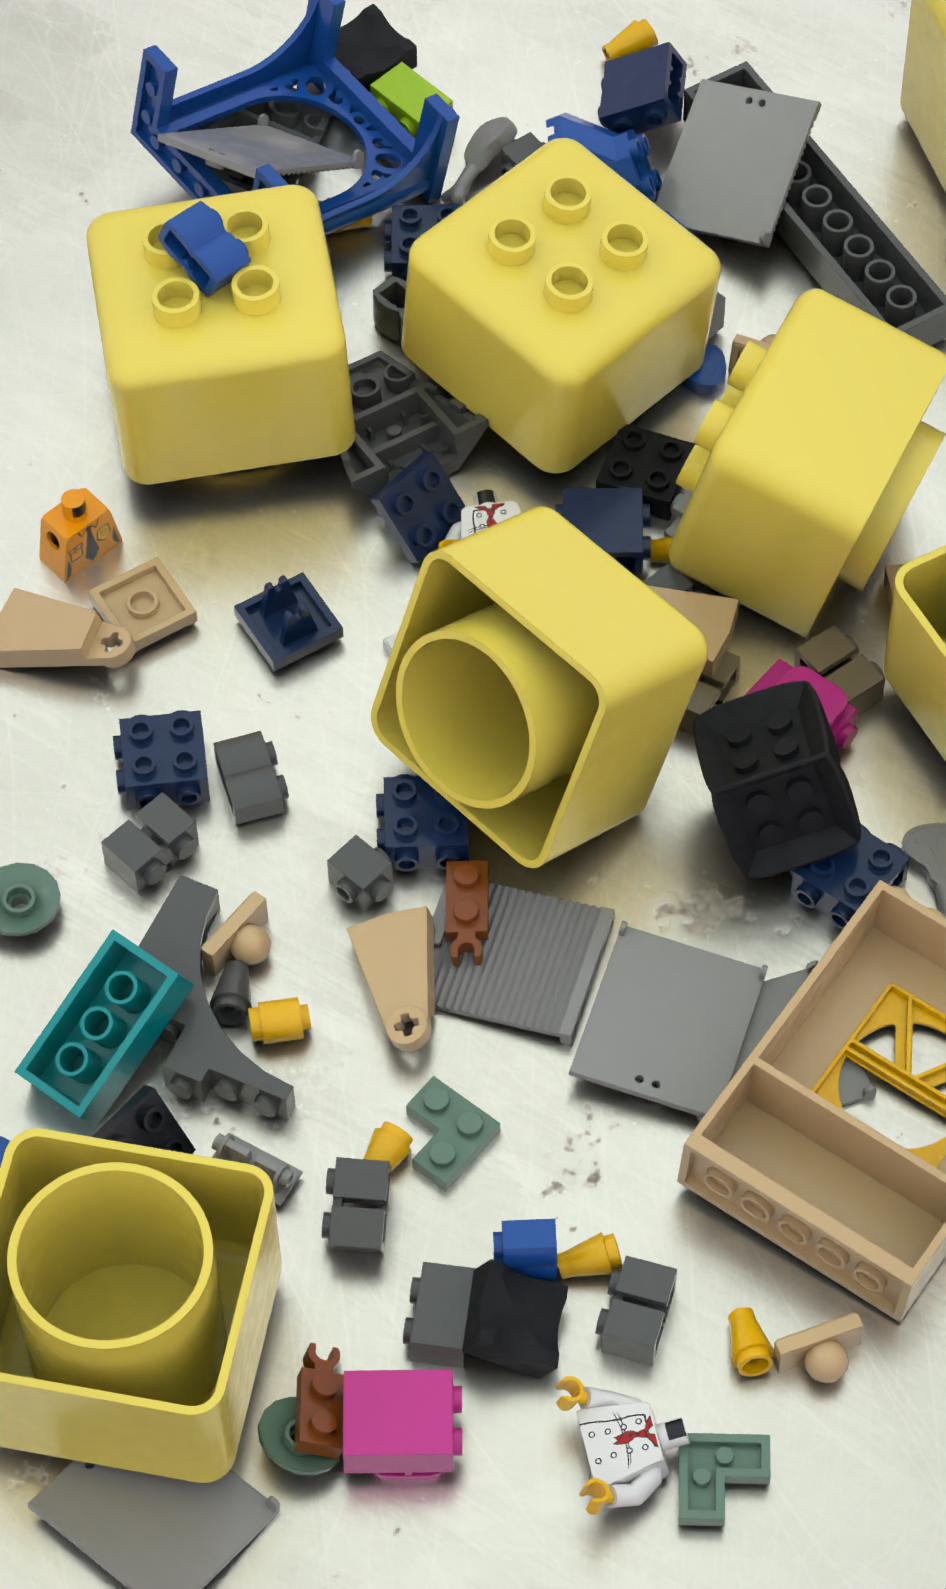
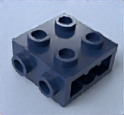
M670 42L605 62L604 78L601 80V103L598 108V118L604 128L616 133L633 129L636 134L681 121L687 63Z
M463 204L392 205V221H384L385 243H391V249L384 250V272H392V276L407 282L409 251L413 242Z
M563 488V504H555V511L632 574L642 576L643 560H651V536H643V528H650V504H642V488Z
M178 710L170 714L152 716L141 714L131 718L119 719L120 735L113 736L115 760L123 759V769L116 770L118 794H126L128 809H142L162 792L176 804L194 805L198 802L210 801L201 710Z
M400 774L395 777H383L384 793L376 794L377 818H384L385 828L377 829V847L385 851L390 857L393 869L412 871L417 868L439 867L446 870V861H469L468 818L420 776Z
M861 824V839L849 849L823 860L790 870V875L793 876L791 894L803 906L815 908L828 916L834 925L843 929L879 880L890 886L901 887L907 879L910 857L905 855L897 845L885 843L872 835Z

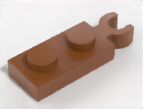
M488 860L446 861L445 933L447 941H453L450 953L454 966H459V957L466 951L474 953L476 965H481L483 962V950L479 940H489Z
M310 1343L303 1356L304 1367L301 1368L297 1376L294 1451L338 1459L343 1451L344 1375L333 1373L340 1360V1351L336 1347L332 1348L328 1359L323 1360L316 1355V1344Z

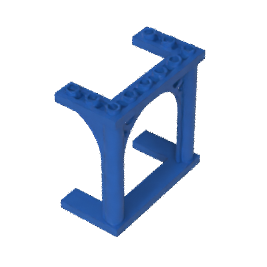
M308 0L306 15L285 43L266 59L249 69L174 99L178 67L157 45L143 49L131 134L192 199H199L234 192L200 157L157 141L158 134L190 131L249 106L271 101L303 103L334 115L349 126L359 138L366 156V167L360 179L352 187L319 203L326 236L389 209L392 205H398L419 195L428 203L440 199L460 116L437 93L431 95L424 100L416 138L412 137L397 119L376 100L374 95L367 91L350 71L335 58L346 1ZM309 83H313L322 94L312 95L307 91L306 86ZM297 85V91L289 90L293 89V86ZM386 159L394 168L383 167L376 160ZM268 163L256 168L252 190L289 185ZM376 175L380 178L378 180H374L372 176Z

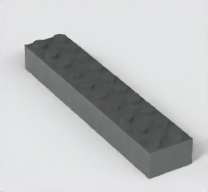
M747 61L706 79L773 92ZM700 83L684 89V122H686ZM809 135L806 148L803 149L801 162L798 163L796 175L793 177L791 189L785 198L786 203L783 204L778 224L775 226V232L824 291L930 346L945 339L946 295Z

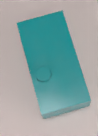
M112 929L23 1058L15 1073L80 1119L97 1127L192 990L194 984Z

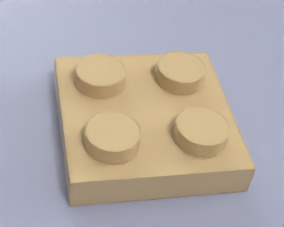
M159 557L88 590L89 599L104 622L126 628L136 644V651L198 621L196 610Z

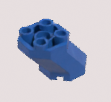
M566 112L546 120V128L554 127V134L547 136L548 142L557 138H569L579 142L652 202L657 200L656 192L660 191L662 180L657 169L652 170L647 157V155L651 154V149L644 133L636 135L633 129L616 133Z

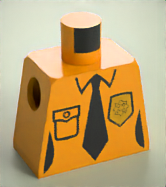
M80 488L79 490L70 489L64 492L61 496V503L43 515L40 528L39 558L64 583L122 542V537L110 510L87 488Z

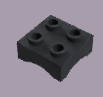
M372 4L363 9L352 21L340 27L335 58L370 92V85L399 63L403 62L411 69L417 67V46L410 39L400 35L390 25L382 11L375 4Z
M626 424L618 431L596 479V488H642V504H650V514L656 518L669 521L672 516L670 506L682 489L681 486L675 484L695 444Z
M493 1259L488 1260L473 1272L462 1352L537 1378H542L558 1368V1329L561 1314L567 1300L568 1286L555 1281L531 1278L510 1269L504 1263Z

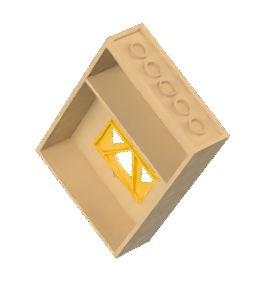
M879 880L685 1141L677 1182L896 1321L901 1322L946 1257V1137L924 1147L905 1149L844 1111L839 1097V1076L845 1059L848 1058L946 1119V1095L934 1088L946 1082V1063L915 1076L911 1074L913 1025L927 1026L946 1035V917L940 911L934 908H927L913 900L902 888L890 886ZM893 1025L895 1027L894 1063L859 1041L878 1029Z

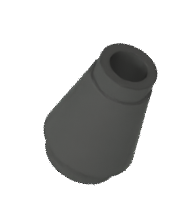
M233 960L224 965V970L210 1001V1007L217 1021L223 1024L237 1025L244 1022L246 1016L249 1015L248 1008H252L249 967L241 961Z

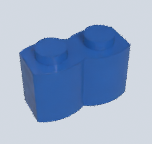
M202 201L197 202L165 222L158 235L167 253L184 267L190 280L208 297L231 283L233 276L240 269L249 266L251 262L246 245L240 239L227 232L223 226L220 214Z
M555 1218L501 1221L502 1232H493V1260L504 1263L510 1269L525 1276L557 1282Z

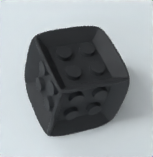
M794 681L765 688L719 704L694 719L693 736L703 778L711 792L715 815L733 860L746 878L771 876L808 865L845 851L860 841L861 824L849 781L840 766L838 748L824 708L815 689L808 681Z

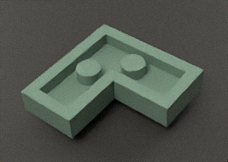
M435 1076L406 1105V1112L409 1116L435 1133L412 1159V1167L444 1191H447L501 1131L500 1123Z
M688 1433L690 1444L679 1446L678 1525L724 1526L725 1483L770 1484V1435Z

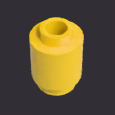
M298 997L258 1002V1007L248 1008L253 1042L263 1041L265 1045L304 1039L303 1030L311 1029L308 1004L299 1005Z

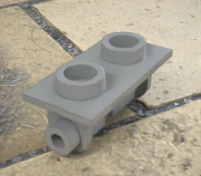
M219 1133L212 1143V1149L216 1151L212 1158L251 1164L262 1169L271 1179L275 1205L279 1207L303 1173V1171L231 1133H228L226 1136Z

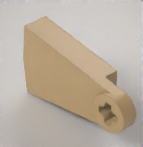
M648 586L701 630L708 646V656L702 674L712 678L729 648L738 617L739 599Z
M14 588L0 612V668L105 666L116 668L128 663L136 652V644L130 632L122 626L103 622L98 612ZM117 642H120V643H121V646H115V645L117 644ZM108 647H114L111 652L107 649Z
M427 906L386 913L346 928L386 1028L387 1035L393 1045L402 1051H414L427 1043L431 1035V1015H435L434 919ZM412 1021L415 1026L412 1028V1034L405 1036L402 1031L405 1029V1023Z

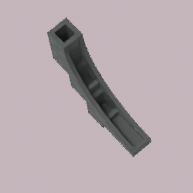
M180 875L139 944L140 948L194 984L192 990L159 1036L168 1042L177 1041L162 1066L165 1086L180 1098H194L203 1103L211 1089H213L220 1097L228 1101L239 1100L252 1105L257 1112L264 1116L274 1117L276 1115L289 1120L296 1107L294 1086L265 1072L240 1052L221 1029L207 1001L203 985L201 946L208 940L220 913L218 889Z

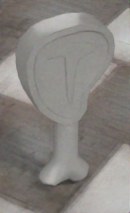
M507 117L491 119L475 131L465 149L464 159L466 166L455 184L441 195V200L445 205L464 204L465 195L477 175L501 152L502 147L514 140L518 130Z
M946 823L922 824L913 827L905 833L901 842V849L905 855L910 857L909 866L924 874L929 886L935 890L940 911L946 917Z

